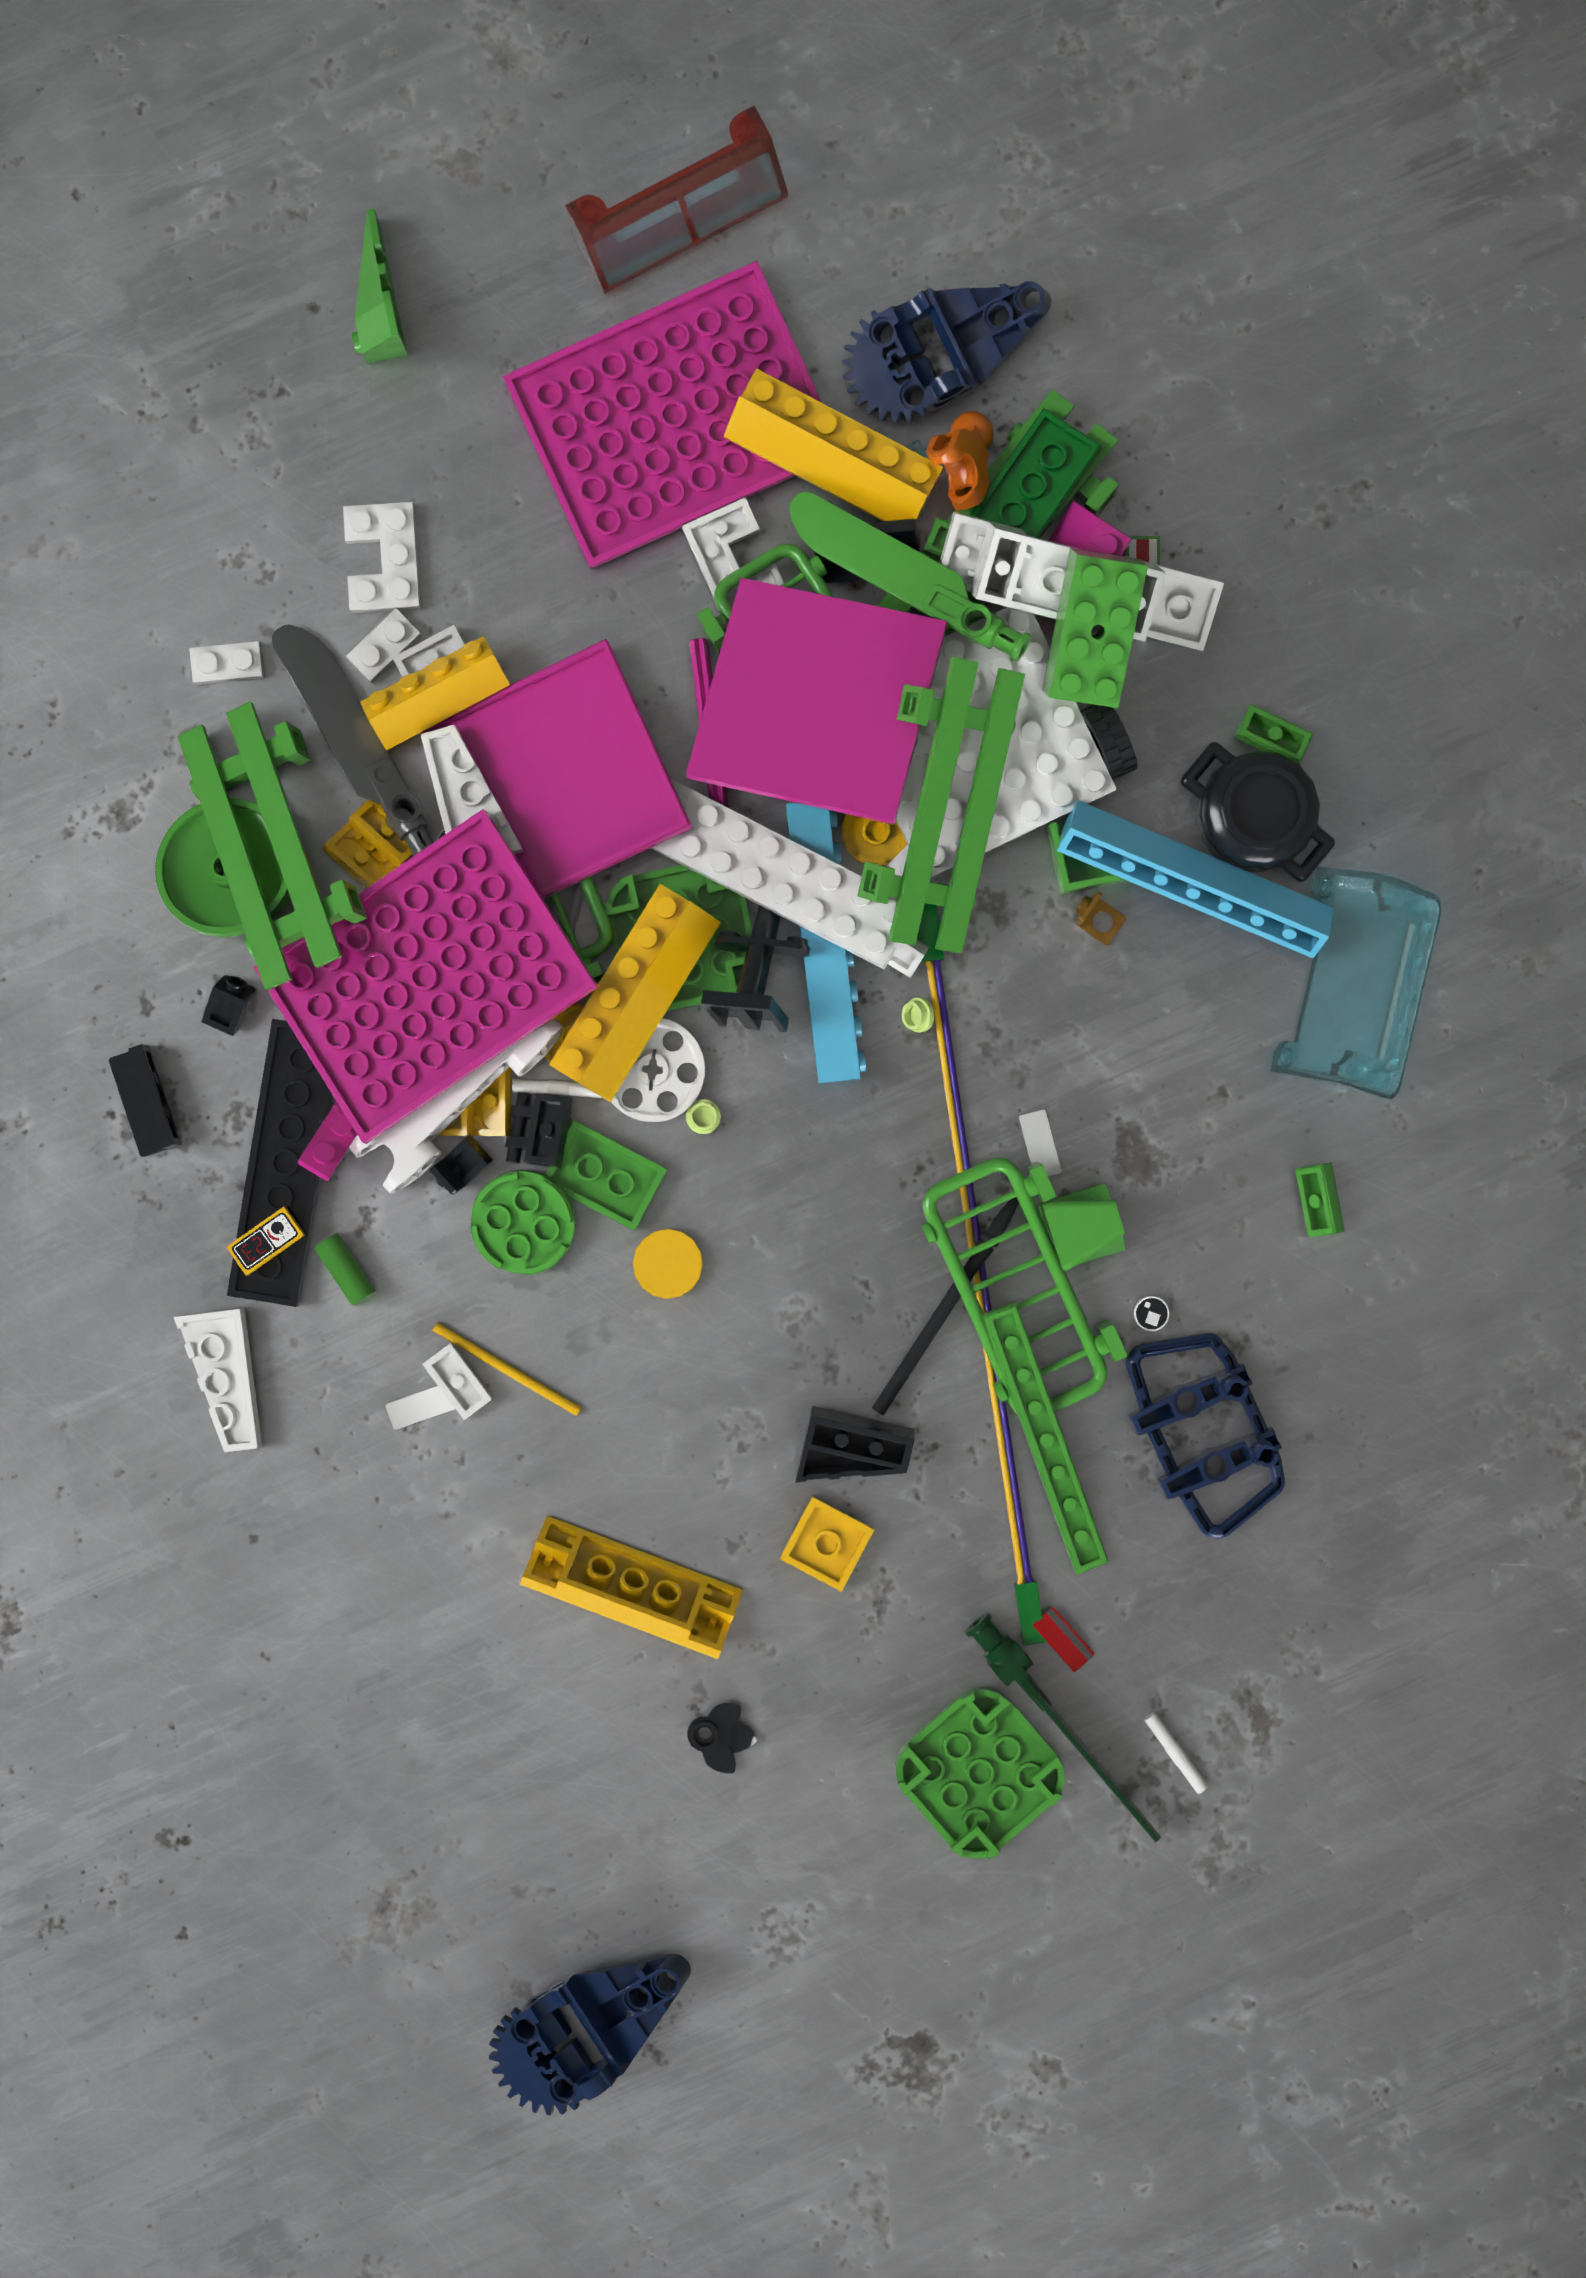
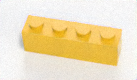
M483 636L475 641L466 643L462 648L445 657L434 660L425 668L413 674L405 675L393 685L373 692L360 703L368 721L387 751L504 689L510 684L487 640Z

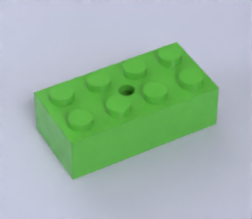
M1070 548L1042 688L1049 698L1119 708L1148 565L1136 558ZM1096 625H1101L1100 630L1096 634L1091 635L1092 628Z

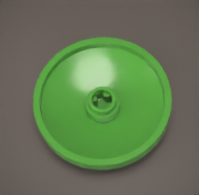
M230 798L270 916L273 918L285 905L290 895L259 806L247 800ZM201 804L196 805L182 814L171 825L162 839L155 863L158 891L169 911L184 925L196 932L213 937H234L246 934Z

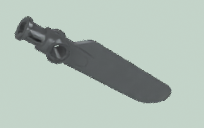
M289 624L275 630L271 639L273 648L353 791L359 797L382 806L386 814L385 821L387 826L398 835L400 841L407 843L413 856L434 843L427 831L429 825L421 812V802L416 795L410 792L390 754L386 751L375 733L358 697L336 658L319 638L303 628ZM404 808L412 816L408 818L401 817L395 810Z

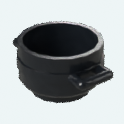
M1211 742L1181 778V785L1198 798L1196 822L1202 842L1214 857L1249 872H1264L1281 867L1298 882H1304L1335 845L1333 837L1318 826L1320 802L1314 782L1298 763L1279 753L1254 751L1235 757L1219 743ZM1216 759L1222 766L1210 775L1204 786L1198 779ZM1312 838L1318 845L1303 863L1299 865L1293 859L1306 849Z

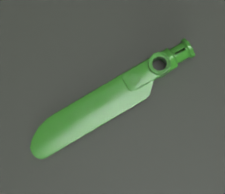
M804 491L797 494L791 501L789 511L792 523L801 539L814 552L935 619L947 621L948 627L966 636L971 642L979 643L988 649L995 647L1011 656L1010 659L1014 663H1017L1022 658L1029 646L1032 635L1027 632L1022 634L1006 625L1005 619L990 612L984 605L971 602L964 579L958 573L813 493ZM974 617H985L986 624L981 630L972 631L969 629V623Z

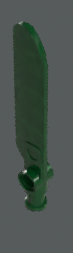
M989 1612L976 1619L964 1633L967 1637L972 1636L985 1651L983 1656L993 1672L1007 1687L1014 1681L1021 1686L1043 1712L1045 1711L1155 1843L1160 1840L1161 1836L1056 1711L1051 1701L1029 1675L1027 1670L1034 1665L1029 1656L1014 1639L1012 1640L1008 1635L1003 1636L991 1622L992 1616Z

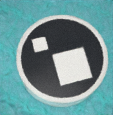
M1145 1296L1135 1304L1133 1318L1140 1328L1147 1331H1157L1168 1322L1169 1308L1162 1299L1155 1296Z

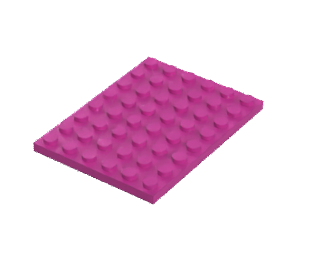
M757 261L502 376L590 570L679 530L684 524L745 497L747 499L796 476L724 438V433L738 398L742 396L756 368L821 402Z
M482 809L359 894L367 919L356 924L345 919L332 924L342 954L341 958L316 968L305 938L282 947L292 980L268 990L360 1140L362 1143L367 1144L599 986L486 810ZM257 965L253 966L256 973L260 977Z

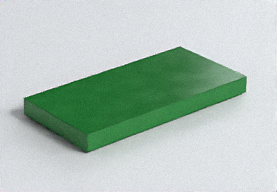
M1043 408L990 484L983 501L974 507L969 516L1019 528L1029 536L1041 538L1101 451L1102 445Z

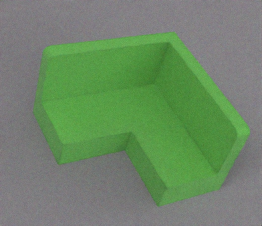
M1051 822L1047 825L1046 831L1060 895L1128 882L1123 878L1058 852L1057 848L1064 822L1058 824L1057 822Z

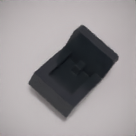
M468 1135L448 1155L436 1163L430 1171L442 1188L451 1195H455L469 1185L493 1159L471 1135Z

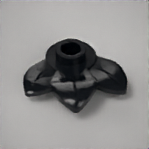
M734 1703L719 1704L711 1710L708 1716L695 1718L688 1727L687 1737L690 1745L696 1750L702 1751L705 1763L710 1768L721 1773H734L736 1767L734 1753L746 1750L757 1742V1737L752 1729L738 1721L741 1713L740 1705ZM703 1727L709 1728L712 1732L711 1736L707 1739L701 1738L698 1734V1731Z

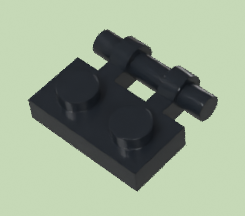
M518 1092L516 1105L511 1107L510 1116L513 1117L511 1134L506 1137L505 1147L508 1148L506 1162L519 1164L521 1153L526 1150L525 1163L561 1168L573 1099L568 1096L536 1093L534 1106L530 1107L531 1094ZM527 1120H531L528 1138H525Z

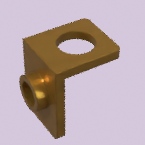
M1098 891L1092 898L1087 895L1084 897L1075 910L1079 918L1074 924L1104 945H1108L1125 922L1126 917L1100 898L1103 894ZM1099 912H1106L1113 919V926L1107 932H1099L1093 926V918Z

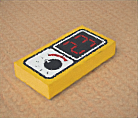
M284 1206L226 1248L244 1274L248 1276L303 1238L305 1233L287 1207Z

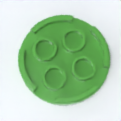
M513 1170L495 1177L478 1193L472 1209L470 1229L477 1249L493 1266L512 1273L532 1275L551 1268L565 1255L574 1238L576 1219L573 1205L568 1195L553 1179L535 1171Z

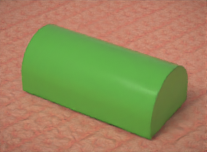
M1250 704L1237 727L1234 738L1263 752L1279 753L1300 765L1314 734Z
M1332 1162L1295 1169L1308 1238L1345 1232Z
M338 1233L333 1234L315 1246L314 1250L351 1305L356 1306L376 1292Z

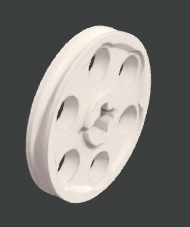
M662 1018L613 1098L612 1104L625 1115L644 1122H663L684 1113L698 1098L705 1080L704 1056L698 1042L691 1033L678 1023ZM676 1031L682 1035L683 1045L679 1050L669 1051L664 1047L663 1038L668 1032ZM656 1049L655 1060H657V1066L663 1068L662 1074H656L655 1080H653V1089L650 1091L651 1080L649 1079V1074L643 1072V1067L650 1065L653 1059V1050ZM684 1063H691L698 1070L697 1078L691 1083H684L678 1078V1069ZM630 1088L638 1089L643 1096L641 1105L634 1109L626 1107L623 1103V1094ZM666 1091L674 1093L678 1100L676 1108L669 1112L662 1111L657 1104L659 1095Z

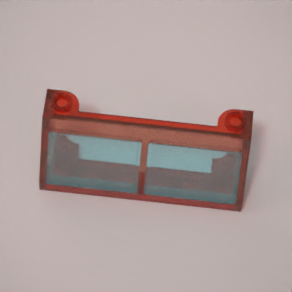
M755 105L737 114L732 119L729 126L732 144L607 209L605 203L599 197L584 195L565 205L571 233L604 294L788 197V190L771 135Z

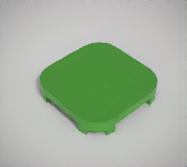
M683 865L637 875L631 874L620 879L610 891L605 902V910L613 930L612 944L615 956L659 884L691 901L721 922L667 1012L700 1005L703 990L736 993L747 951H723L716 948L714 942L715 938L720 936L721 931H732L740 934L741 937H751L752 925L745 897Z
M986 1686L971 1688L960 1694L906 1741L899 1750L895 1763L898 1785L903 1794L907 1795L950 1845L951 1850L961 1858L964 1856L971 1859H991L1000 1854V1849L1049 1806L1056 1805L1062 1797L1065 1783L1064 1767L1053 1748L1006 1695L997 1689Z

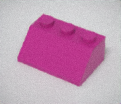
M1073 501L1048 541L1087 551L1122 556L1133 538Z

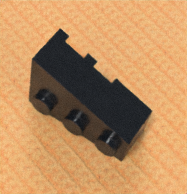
M812 1406L795 1483L813 1479L829 1478V1480H835L848 1476L862 1475V1477L907 1473L915 1441V1431L908 1427Z

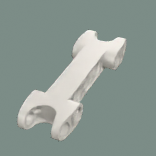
M557 1019L539 1027L369 1143H362L357 1135L350 1145V1150L359 1158L380 1145L390 1148L394 1156V1165L383 1183V1187L390 1194L402 1190L423 1175L441 1156V1151L432 1141L508 1067L518 1076H522L531 1070L556 1043L564 1027Z

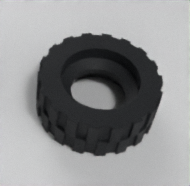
M1092 704L1080 710L1112 780L1136 770L1138 765L1133 746L1114 708Z

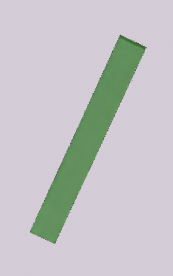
M1012 1302L981 1314L1074 1572L1078 1575L1108 1563L1109 1560L1017 1304Z

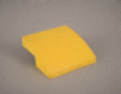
M369 800L350 816L348 823L331 837L323 847V851L365 889L413 857L407 843L400 841L398 835L387 826L385 821L386 814L382 806Z
M508 1067L438 1136H510L511 1068Z

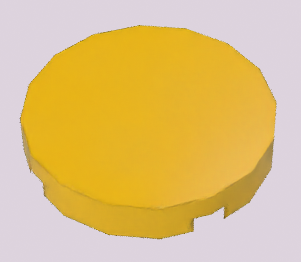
M845 814L841 826L842 842L848 854L857 862L864 864L867 861L885 866L907 846L897 821H895V824Z
M673 1229L658 1230L645 1237L636 1248L633 1259L634 1274L641 1287L651 1295L665 1299L680 1297L690 1291L699 1280L703 1267L701 1251L695 1241L684 1232Z

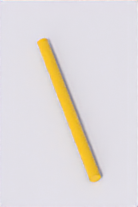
M439 1322L434 1326L432 1331L573 1415L577 1416L581 1410V1406Z

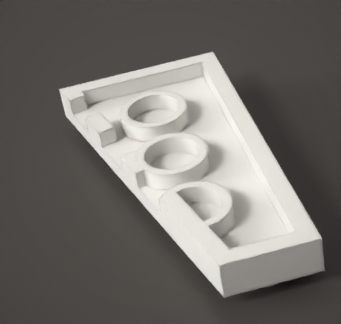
M451 725L420 734L445 834L484 809L492 818L513 853L524 852L457 727Z
M245 1308L174 1317L177 1328L181 1329L186 1344L184 1347L189 1359L192 1358L199 1376L197 1381L201 1392H205L210 1406L209 1413L224 1452L262 1447Z

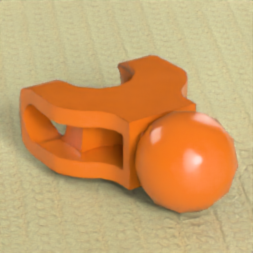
M968 411L959 415L952 423L950 432L946 433V435L941 434L931 437L926 450L933 467L935 468L943 464L947 471L949 479L948 497L955 511L979 505L989 488L987 469L989 452L987 449L993 442L994 430L993 424L987 416L977 411ZM967 487H972L971 490L967 493Z

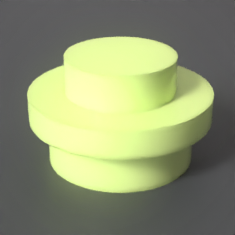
M918 997L906 1003L902 1009L904 1025L914 1032L928 1031L934 1021V1011L930 1002L925 998Z
M700 1099L693 1102L687 1109L686 1121L694 1132L708 1134L719 1126L721 1113L714 1102Z

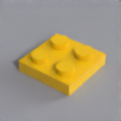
M812 1495L782 1551L780 1559L842 1592L871 1538L874 1528Z

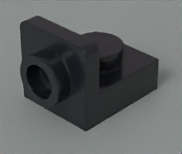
M224 975L212 988L201 1022L234 1036L239 1029L247 1003L254 996L256 988L248 985L242 978Z

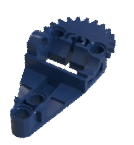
M1025 281L1013 287H1010L1008 284H999L1000 287H968L939 291L928 288L925 291H920L911 300L898 306H891L879 314L874 310L871 312L873 320L870 324L863 319L859 321L864 330L863 334L854 331L850 333L857 344L845 345L844 347L845 350L853 354V357L842 360L843 365L852 367V371L844 374L843 379L855 381L847 391L849 394L861 393L855 402L857 406L860 407L869 402L866 414L871 416L879 408L878 420L885 421L889 412H891L893 423H899L902 412L908 422L913 421V413L925 417L926 413L934 412L980 386L1048 313L1051 307L1050 294L1042 286L1031 281ZM1032 292H1039L1040 300L1038 305L1027 309L1025 306L1026 297ZM1007 309L1009 313L1007 322L1002 326H996L994 322L996 314L1000 310ZM927 315L930 316L955 368L940 376H937L929 358L924 357L912 361L926 353L913 327V323ZM892 325L894 330L892 338L888 342L882 343L880 338L882 330L886 326ZM901 358L908 361L904 364V372L896 370L901 366L899 361ZM922 388L924 398L919 405L913 406L910 400L911 394L914 390Z
M667 1954L573 1974L530 1998L521 2010L517 2007L513 2008L510 2012L512 2018L505 2015L500 2020L504 2027L497 2025L493 2031L499 2038H492L489 2044L498 2050L491 2052L489 2055L490 2060L499 2062L492 2069V2073L504 2075L498 2085L500 2087L511 2086L507 2095L509 2098L517 2094L521 2095L519 2106L523 2107L528 2101H531L532 2112L537 2113L540 2106L543 2105L547 2115L553 2113L554 2105L562 2115L567 2111V2105L576 2110L581 2100L585 2098L591 2100L611 2087L619 2076L624 2074L691 1974L689 1962L679 1954ZM666 1972L672 1974L676 1980L669 1978ZM639 1988L645 1990L648 1995L643 1994ZM570 2005L603 2056V2059L593 2063L577 2037L563 2044L558 2052L553 2050L572 2033V2029L559 2011V2007ZM527 2020L531 2021L534 2024V2026L529 2024Z

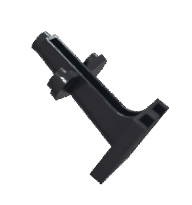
M760 905L758 906L751 937H741L740 934L732 931H721L720 936L715 938L714 946L720 950L728 952L747 951L736 993L703 990L701 1005L721 1027H726L728 1017L738 1018L746 1029L760 1030L761 1020L772 1021L780 1032H787L789 1018L772 996L764 995L772 955L776 953L800 958L808 957L810 947L808 946L807 939L798 936H789L787 941L777 940L781 916Z

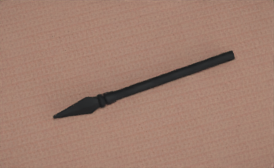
M1017 1197L1005 1204L993 1219L987 1232L983 1231L981 1233V1240H978L975 1246L1003 1234L1019 1205ZM999 1243L970 1256L963 1267L970 1282L984 1260L986 1261L994 1251L993 1247H997ZM953 1282L873 1405L872 1409L884 1416L961 1296L955 1282Z

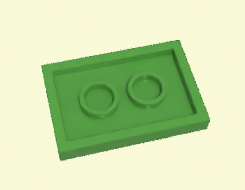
M574 1120L567 1133L562 1167H549L545 1175L558 1183L570 1198L635 1231L668 1169Z

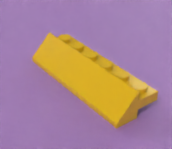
M757 368L742 396H739L724 433V438L883 522L915 519L917 522L929 495L943 471L942 466L938 465L934 468L929 459Z
M659 884L600 980L599 987L592 993L549 1065L595 1094L612 1102L721 922L691 901Z
M546 1516L520 1585L716 1659L719 1658L743 1591V1589L550 1516Z

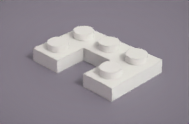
M746 497L682 525V530L713 599L718 583L727 575L739 569L729 546L760 532ZM775 563L750 578V580L778 586L784 584ZM738 586L733 588L728 594V600L732 607Z
M413 502L343 506L345 542L347 544L380 542L382 574L347 576L350 612L393 611L395 608L398 610L421 609L415 508Z

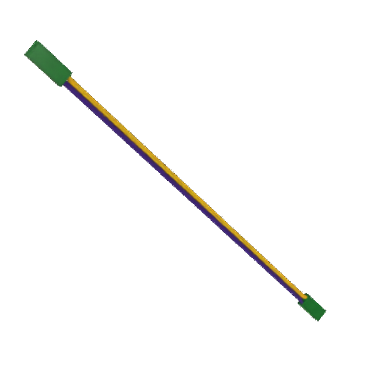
M925 903L917 937L918 941L929 947L921 963H925L927 967L958 1174L971 1167L940 966L941 960H944L943 950L935 949L940 928L936 905ZM972 1182L960 1188L963 1213L976 1208ZM978 1215L965 1220L969 1249L975 1247L978 1240H981ZM985 1261L973 1277L974 1285L987 1280ZM986 1287L975 1292L983 1312L991 1311L989 1288ZM984 1349L1018 1577L1017 1583L1014 1584L1022 1642L1023 1646L1046 1643V1640L1033 1627V1623L1043 1618L1037 1581H1034L1031 1576L1006 1402L1001 1403L992 1384L999 1380Z

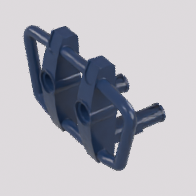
M1213 1333L1143 1343L1131 1350L1127 1357L1126 1366L1139 1409L1130 1413L1128 1417L1136 1435L1148 1434L1165 1474L1157 1478V1481L1165 1499L1169 1500L1179 1496L1201 1532L1206 1536L1214 1539L1229 1536L1279 1495L1285 1486L1282 1459L1278 1452L1282 1446L1278 1442L1274 1429L1272 1427L1268 1428L1249 1388L1253 1383L1247 1374L1245 1365L1243 1363L1238 1364L1232 1351L1219 1336ZM1210 1347L1222 1361L1225 1369L1186 1384L1176 1385L1171 1391L1151 1401L1140 1365L1141 1360L1145 1357ZM1183 1392H1191L1194 1396V1404L1187 1410H1180L1177 1404L1179 1395ZM1223 1399L1240 1401L1254 1433L1214 1448H1207L1199 1455L1177 1467L1160 1428L1185 1418L1195 1417L1204 1409ZM1212 1456H1220L1223 1460L1222 1469L1215 1474L1209 1473L1206 1468L1207 1461ZM1253 1463L1258 1466L1269 1467L1271 1483L1219 1525L1211 1522L1193 1493L1194 1490L1212 1483L1225 1481L1232 1474Z

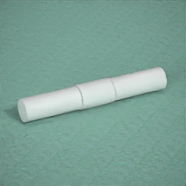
M513 1079L512 1092L602 1098L577 1082Z
M1154 1711L1147 1715L1144 1721L1196 1793L1200 1794L1205 1791L1209 1785Z

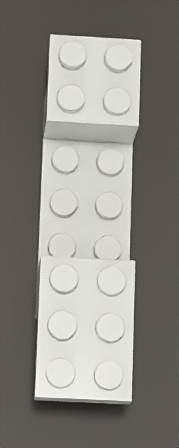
M953 512L939 563L958 573L964 579L967 591L971 592L976 599L1056 619L1070 548H1079L1029 536L1019 528ZM1143 561L1148 565L1133 639L1145 642L1146 638L1150 637L1204 651L1224 583L1220 580ZM1096 625L1093 629L1100 630L1101 625Z

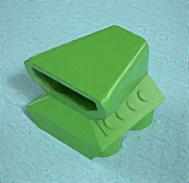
M1105 1183L1038 1204L1041 1218L1058 1254L1063 1271L1070 1270L1076 1265L1126 1250L1123 1238L1125 1231L1116 1202L1111 1199Z

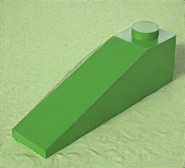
M374 208L368 209L366 215L355 313L357 332H352L356 354L362 353L367 364L408 355L380 222Z

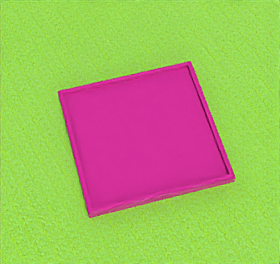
M741 578L686 771L687 779L895 824L921 727L919 724L896 720L904 684L931 689L947 629V621Z
M607 639L505 687L420 733H427L451 725L457 727L524 852L517 853L515 856L543 899L693 828Z

